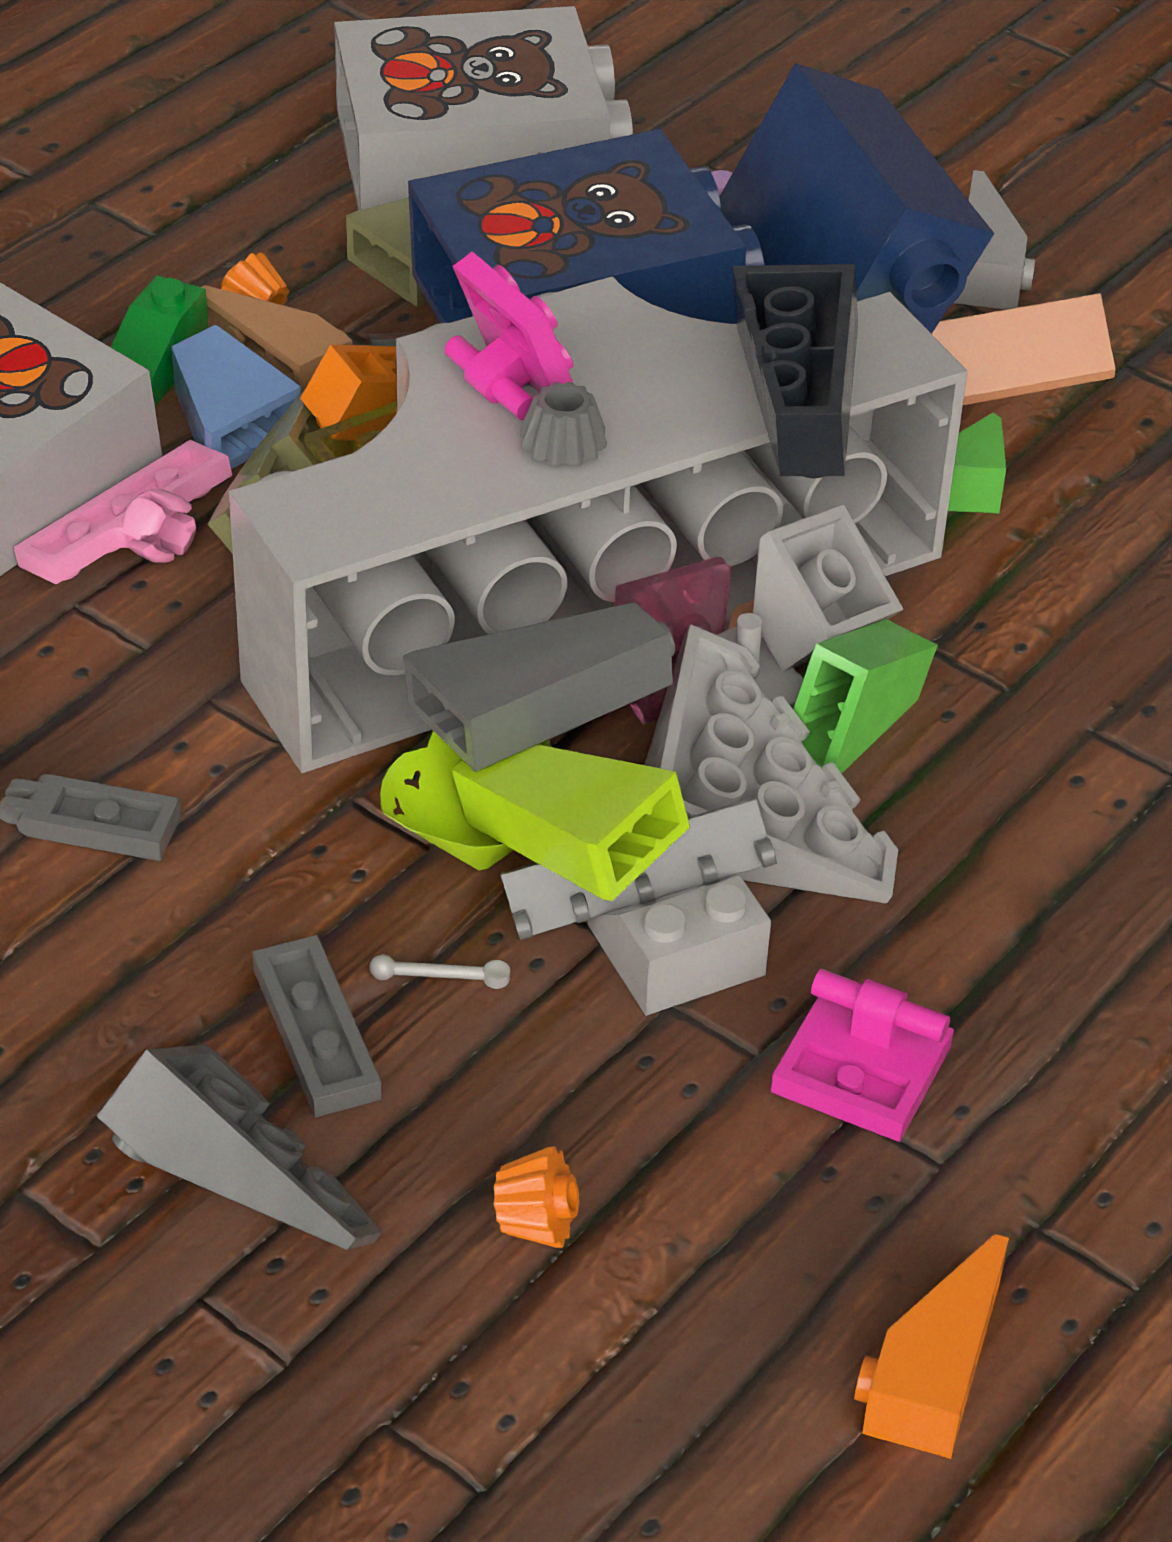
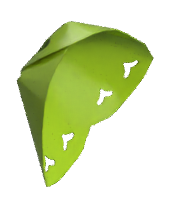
M433 731L426 748L402 754L387 770L381 785V809L386 816L479 871L488 869L511 853L513 849L506 846L505 843L499 844V841L467 824L452 774V769L463 759ZM549 739L537 744L552 747ZM416 771L420 772L419 789L404 783L405 779H413ZM395 797L398 799L404 815L394 814L393 810L397 808Z

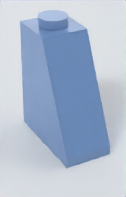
M216 324L171 346L175 393L194 441L228 455L231 469L248 460L274 424L301 394L300 385Z

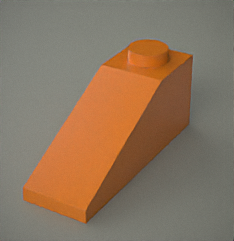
M330 344L300 397L302 402L315 416L317 425L323 431L335 437L373 436L382 432L397 414L396 346Z
M994 1234L887 1330L879 1359L865 1355L854 1400L867 1403L862 1434L951 1459L999 1289L1009 1241L1008 1237Z

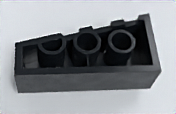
M855 264L732 266L737 329L780 477L803 476L815 479L824 476H845L858 334Z

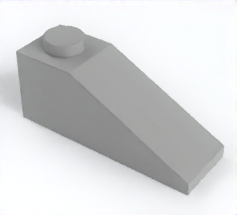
M973 170L969 202L995 234L968 275L965 288L954 303L1004 310L1018 308L1020 290L1031 291L1035 259L1025 258L1028 236L985 172Z

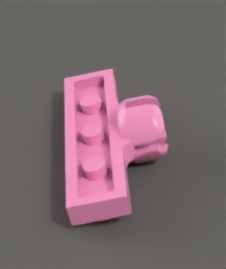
M192 440L185 442L15 545L14 551L18 566L57 585L61 581L75 577L82 568L103 555L120 548H130L137 555L152 562L166 563L174 560V554H184L194 540L196 532L195 519L186 515L192 509V505L189 502L207 495L211 488L232 476L228 455Z

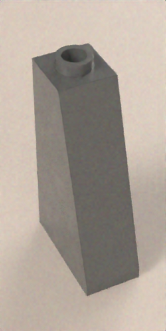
M632 602L415 650L403 655L409 707L476 772L672 685L671 656L675 653V643L671 632L662 621H656L639 605Z

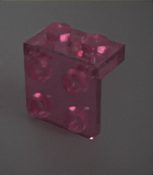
M714 557L620 584L615 589L614 606L635 602L656 621H662L668 627L675 643V653L671 656L672 668H674L685 631L690 624L715 635L725 631L731 567L724 558ZM667 687L628 704L642 724L659 719Z

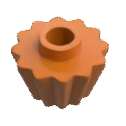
M259 252L257 255L251 253L245 261H239L227 272L221 284L222 290L284 305L288 300L289 289L286 283L262 252Z
M555 1146L547 1147L501 1166L500 1171L496 1172L494 1207L496 1210V1221L500 1224L501 1232L555 1248L564 1247L565 1239L570 1238V1223L578 1214L579 1190L575 1176L570 1174L569 1166L565 1164L563 1151H557Z

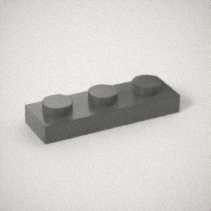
M314 935L252 951L253 970L314 1118L382 1100L381 1080L318 936Z

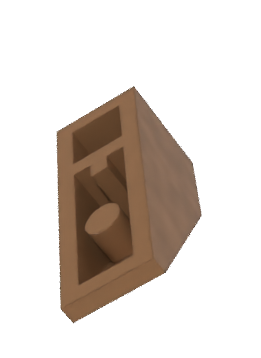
M207 285L201 287L206 289L208 326L211 327L216 324L300 385L301 393L307 387L330 344L353 345L352 339L345 332L338 330L317 314Z

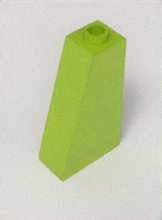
M542 745L532 746L476 772L464 760L452 769L467 824L502 844L505 843L511 849L603 900L613 901L690 828L676 771Z

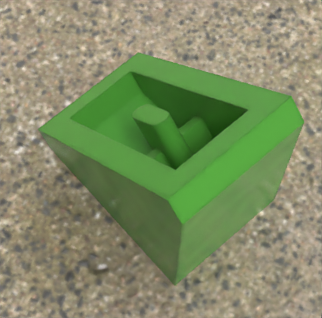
M995 413L989 414L958 435L948 511L1000 512L1006 474L1002 419Z

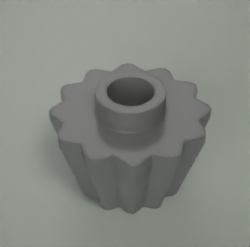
M554 382L551 386L541 387L540 392L534 396L520 428V436L523 438L521 448L532 452V459L534 461H547L552 467H559L564 464L578 467L584 460H596L598 458V451L607 447V441L605 438V426L594 395L587 392L585 386H576L572 382L564 384Z

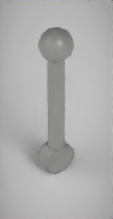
M380 954L372 958L369 965L371 975L381 981L387 980L393 975L483 980L488 987L494 989L503 988L510 981V967L501 960H492L484 967L398 962L388 955Z

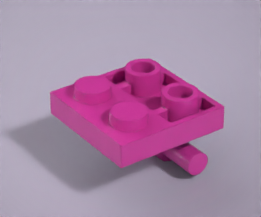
M471 252L457 262L453 268L486 347L479 351L464 337L457 335L447 342L444 351L454 363L465 371V380L491 403H501L519 420H524L533 397L521 387L528 383L537 392H540L541 387L551 386L554 382L561 384L573 383L569 370L574 367V364L566 349L556 340L553 329L558 326V323L546 303L538 296L528 299L520 292L517 283L504 267L496 265L494 268H491L474 252Z
M819 969L811 988V994L818 998L773 1073L771 1093L900 1142L951 1048L954 1029L949 1027L950 1016L907 1001L908 993L871 979H866L862 984L827 970Z

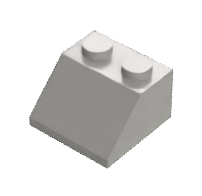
M844 504L768 531L760 537L753 614L758 615L762 619L761 635L782 672L809 662L816 643L885 619L889 620L903 610L902 605Z
M729 876L719 879L718 882L708 885L702 884L655 898L654 901L644 904L638 903L601 914L588 920L589 928L645 1016L766 975L771 920L741 876Z

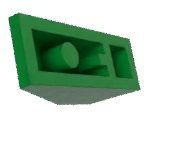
M156 275L130 305L110 347L149 370L155 406L174 385L171 346L209 328L206 289L183 283L178 279Z

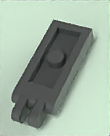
M51 774L41 775L37 782L20 778L11 780L6 789L5 797L0 801V819L6 823L15 824L17 829L25 836L157 861L162 860L181 817L180 799L177 797Z

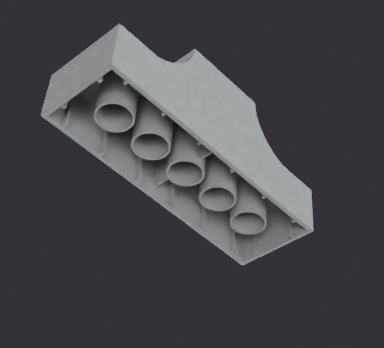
M611 276L563 291L538 295L550 308L557 320L558 326L553 329L556 340L562 344L573 361L574 367L569 370L574 385L585 386L587 392L594 395L605 426V438L607 441V447L598 451V458L596 460H584L578 467L568 464L552 467L547 461H534L532 459V452L521 448L523 438L520 436V428L524 420H519L501 403L489 402L465 380V371L445 354L444 350L447 342L457 335L464 337L479 351L486 347L474 316L452 323L436 324L424 331L396 338L397 414L382 432L352 454L293 472H276L256 483L229 491L241 682L302 774L432 730L409 707L403 655L412 651L632 602L639 605L656 621H662L668 627L675 647L681 646L685 631L690 624L713 634L728 630L734 609L741 603L754 600L760 537L768 531L844 504L884 576L941 558L967 378L966 368L891 292L858 301V334L845 476H824L815 479L803 476L780 477L737 324L711 322L667 311L635 296ZM528 383L521 387L533 398L539 393Z

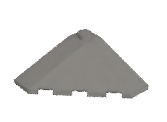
M690 624L682 640L672 673L673 684L668 686L644 765L676 771L687 817L751 798L757 799L767 836L775 852L777 864L765 868H756L733 876H741L745 881L887 903L893 895L898 848L885 831L876 833L874 837L867 832L852 812V809L861 800L833 762L825 764L823 768L816 764L801 744L810 731L783 695L775 697L771 702L752 678V675L757 672L760 665L750 651L744 646Z

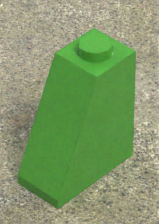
M887 619L816 643L793 708L810 731L801 744L816 764L823 768L825 764L833 762L842 774L919 699L938 645Z

